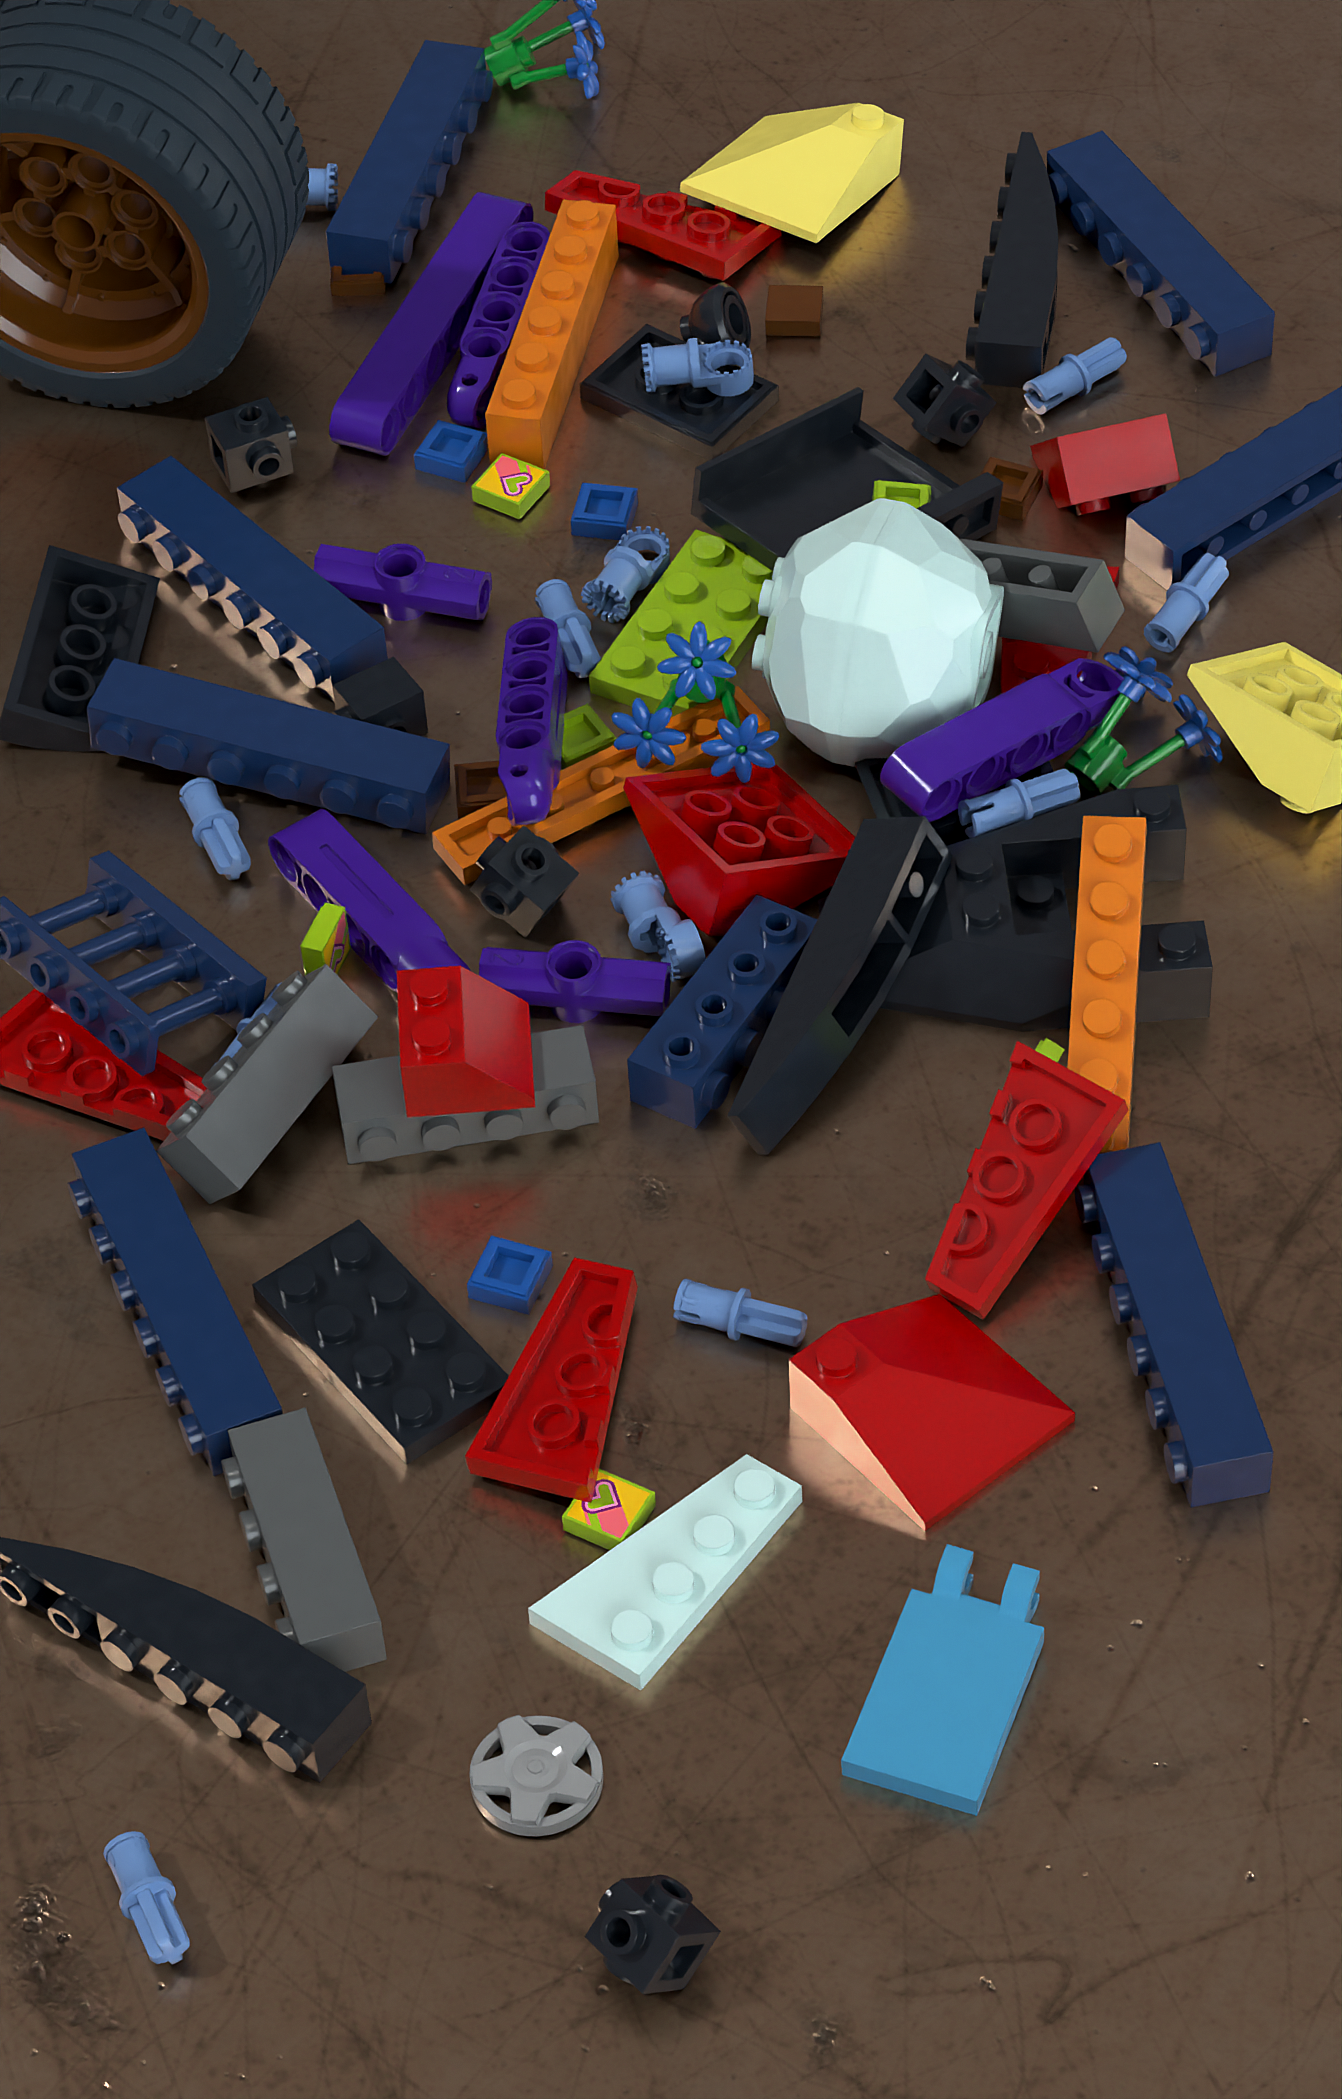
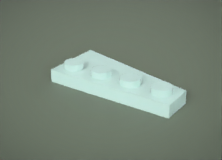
M746 1454L529 1607L530 1624L637 1689L642 1690L803 1502L802 1485Z

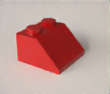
M1166 413L1064 435L1030 446L1032 457L1038 469L1043 470V480L1057 508L1075 505L1077 516L1110 509L1109 497L1129 493L1131 504L1155 499L1164 493L1163 485L1180 481Z
M461 965L397 970L400 1069L407 1118L536 1108L528 1002Z

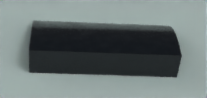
M49 545L2 709L0 740L23 746L57 751H102L91 748L87 706L114 658L136 664L139 663L160 578Z

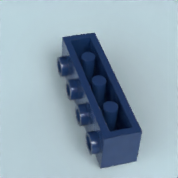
M756 895L627 1059L630 1101L696 1129L710 1109H718L725 1101L735 1076L743 1066L750 1067L817 919Z

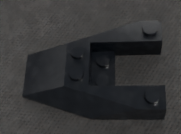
M1168 785L1117 789L946 846L953 855V858L913 948L880 1008L1020 1032L1070 1028L1076 930L1071 928L1065 889L1079 888L1083 816L1146 818L1147 836L1144 883L1184 880L1187 828L1179 786ZM828 896L818 899L819 915ZM1204 920L1141 925L1136 1023L1210 1017L1213 965Z

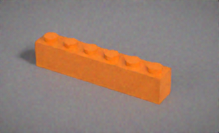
M562 200L485 413L490 464L503 453L542 469L546 467L619 257L616 205L593 203L586 200Z

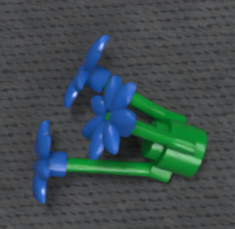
M542 0L506 30L490 37L492 45L485 48V60L498 85L501 87L511 82L513 89L517 90L532 82L568 75L570 79L578 78L579 81L583 80L587 99L596 96L599 93V82L595 74H597L599 67L596 62L591 61L593 58V45L586 39L583 31L588 30L592 42L596 43L600 50L604 48L605 40L601 32V25L594 17H591L592 11L597 9L596 1L573 0L578 11L566 17L567 22L529 41L523 35L515 39L514 37L560 1ZM571 32L576 35L577 45H573L575 57L567 58L566 64L529 71V67L536 64L534 51Z
M700 621L692 629L690 643L675 633L666 635V642L677 656L660 662L657 669L665 674H678V678L670 682L668 692L655 712L650 714L644 701L636 698L632 703L633 717L621 712H614L611 716L612 722L619 729L626 732L615 739L614 747L616 749L628 750L637 747L636 762L640 768H645L649 764L653 754L660 762L672 766L675 763V756L668 745L682 744L686 740V735L683 732L665 728L671 719L672 708L678 699L686 696L689 700L697 703H707L718 698L722 702L726 719H719L717 723L722 739L710 740L701 744V750L711 756H719L711 767V774L719 777L735 767L739 780L742 783H747L752 773L751 762L762 768L775 766L774 757L764 749L771 747L778 741L779 733L773 730L756 734L758 729V717L756 714L748 715L741 724L734 698L735 686L726 680V678L734 677L736 670L727 663L723 655L730 647L731 639L721 637L710 642L707 639L705 625Z
M1127 646L1121 647L1119 654L1114 652L1104 654L1103 658L1116 668L1114 671L1119 673L1124 680L1117 689L1121 694L1100 725L1094 729L1090 737L1082 743L1064 764L1070 773L1075 774L1078 783L1083 788L1098 796L1108 786L1114 790L1125 789L1135 777L1181 747L1190 749L1198 744L1205 757L1211 754L1216 762L1220 763L1223 760V753L1219 746L1221 738L1217 732L1206 726L1208 724L1206 712L1198 710L1188 695L1181 694L1179 700L1173 702V705L1186 722L1175 729L1176 735L1125 768L1123 761L1128 754L1124 747L1109 735L1130 703L1132 701L1137 703L1139 699L1144 697L1147 691L1158 700L1170 703L1172 696L1167 689L1173 686V681L1165 674L1155 671L1157 665L1155 658L1147 657L1139 661L1136 653Z

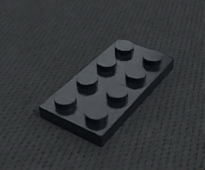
M359 1219L252 1284L255 1301L406 1465L489 1413L509 1377Z

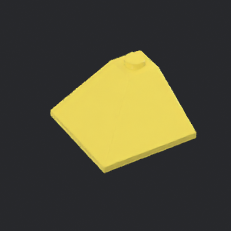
M861 103L768 115L684 179L680 185V192L818 243L899 175L904 119L886 113L878 106Z
M1286 642L1190 665L1187 673L1188 678L1259 782L1280 795V801L1283 805L1294 811L1310 814L1342 803V674Z

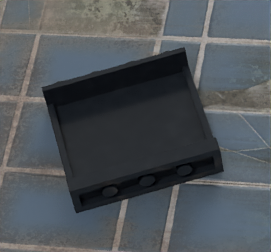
M856 387L695 467L691 515L773 571L777 558H785L798 538L872 502L874 481L881 480L931 486V501L917 509L943 524L957 538L973 541L997 529L1004 482L986 472L961 486L860 420L864 390Z

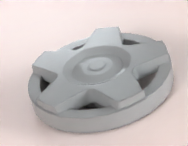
M516 1715L498 1723L497 1728L490 1732L478 1745L472 1757L469 1772L472 1796L483 1816L495 1826L507 1832L523 1836L551 1835L579 1823L591 1812L599 1800L604 1779L601 1755L590 1734L575 1721L569 1722L551 1716L521 1717ZM502 1747V1755L489 1759L496 1750ZM583 1754L591 1766V1776L575 1765ZM487 1795H505L509 1797L511 1813L498 1807ZM553 1802L572 1805L564 1811L544 1817L549 1805Z

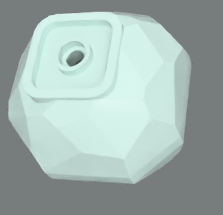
M879 498L798 538L785 558H777L772 580H764L760 593L758 614L768 616V623L765 635L759 634L757 636L752 655V669L762 671V677L767 681L774 702L787 729L816 754L832 763L855 767V762L866 758H889L903 744L983 704L993 672L1004 587L989 584L987 572L982 562L943 524L908 503Z

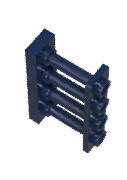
M109 850L89 859L87 888L85 894L30 917L5 896L0 897V959L8 963L27 979L36 990L45 994L70 1015L77 1024L83 1026L107 1046L116 1057L126 1062L141 1076L155 1071L158 1039L160 1036L212 1013L219 1016L236 1030L238 1023L242 1019H250L264 1001L267 977ZM94 916L112 929V931L69 949L51 935ZM133 948L151 961L147 965L109 981L90 967ZM170 981L180 984L192 994L149 1014L145 1013L130 1000Z

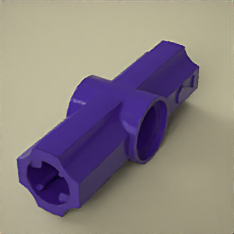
M397 543L389 545L378 553L321 544L314 558L313 570L347 598L378 603L381 613L387 618L396 621L416 619L426 611L483 621L489 609L492 590L491 572L426 562L423 552L410 544Z
M580 940L559 943L549 952L486 947L482 949L479 962V976L525 1000L529 1005L549 1007L554 1016L569 1023L586 1022L596 1017L601 1011L662 1016L669 1007L672 979L671 963L601 957L594 946Z

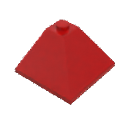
M751 762L752 773L747 783H742L739 780L735 767L719 777L713 776L711 774V767L626 777L623 789L674 903L708 936H724L756 895L793 909L833 886L855 839V836L776 763L774 767L762 768Z
M941 1294L839 1323L789 1359L790 1408L924 1531L928 1530L1075 1421V1412Z

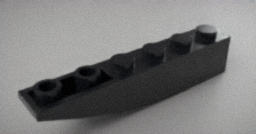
M1021 132L1017 153L1007 154L1005 185L1010 186L1000 187L997 219H1002V221L992 222L989 252L994 254V256H985L983 262L982 289L987 290L986 292L977 291L974 324H979V326L969 327L967 334L966 360L975 361V370L985 379L983 385L1023 388L1024 384L1029 380L1043 375L1056 318L1059 242L1056 209L1046 166L1032 132Z
M925 816L863 819L727 1115L758 1155H768L814 1102L850 1054L884 1002L913 948L953 858V855Z
M0 1537V1590L8 1599L20 1606H26L28 1603L47 1614L53 1624L67 1636L75 1639L83 1636L101 1647L106 1657L117 1667L125 1671H132L135 1668L154 1680L158 1688L172 1701L182 1705L190 1702L209 1714L214 1724L227 1735L234 1738H240L243 1735L264 1748L268 1757L282 1769L289 1772H295L298 1769L320 1783L372 1724L366 1684L257 1618L196 1589L132 1566L69 1549Z

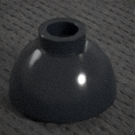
M727 283L716 284L701 293L694 302L690 314L682 316L680 319V332L685 342L690 338H697L698 345L713 344L719 341L725 342V340H730V344H734L736 340L739 341V346H742L741 344L744 343L746 348H749L751 325L746 306L740 294Z

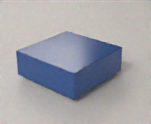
M437 420L414 453L415 469L466 483L489 450L487 433Z
M582 483L570 521L572 536L620 540L623 534L627 536V531L632 527L639 503L638 488Z
M491 1235L467 1283L468 1298L529 1315L553 1267L552 1252Z

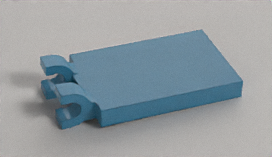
M947 1544L939 1563L932 1594L911 1589L841 1759L842 1775L977 1816L1044 1644V1627L1030 1623L1039 1603V1593H1036L1035 1589L1040 1579V1571L1013 1563L1004 1587L1001 1604L968 1596L974 1582V1574L968 1573L973 1562V1551Z

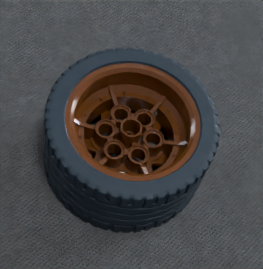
M0 0V375L11 381L16 379L22 382L21 386L34 391L40 389L45 391V395L57 399L61 396L66 397L69 402L83 404L85 401L90 402L91 406L107 407L108 404H113L114 408H128L131 404H135L136 407L150 406L154 401L160 404L172 401L174 396L181 398L191 394L193 390H199L207 385L210 380H214L220 375L240 350L303 220L309 195V169L306 166L308 159L305 147L301 146L303 138L299 127L294 126L296 120L289 106H284L283 104L285 101L284 97L276 86L272 87L270 84L271 78L262 67L257 68L254 64L255 60L244 49L240 51L235 46L236 41L224 32L220 34L215 30V25L203 17L200 20L193 16V11L182 5L176 7L170 4V0Z

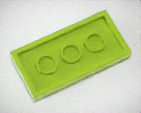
M695 529L589 675L590 693L631 707L633 701L636 698H640L648 707L649 712L653 714L668 692L670 682L678 678V674H665L657 669L660 662L677 656L666 642V635L675 633L690 643L692 629L699 621L705 625L707 639L710 642L721 637L731 639V645L723 655L727 663L736 669L756 641L757 636L768 623V616L758 614V604L764 580H772L773 571L729 540ZM686 696L681 697L672 708L671 717L700 703L689 700Z

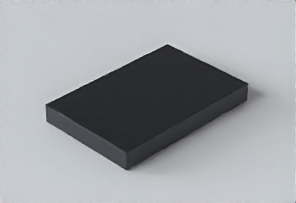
M645 324L579 383L581 399L708 460L721 455L779 401V385L754 374L752 386L742 394L735 396H719L713 394L707 387L694 388L691 383L659 386L655 392H647L644 365L648 364H643L641 344L650 343L654 348L687 343L649 324ZM724 365L716 370L720 371L721 374H724V372L732 374L734 370L739 371L741 367Z

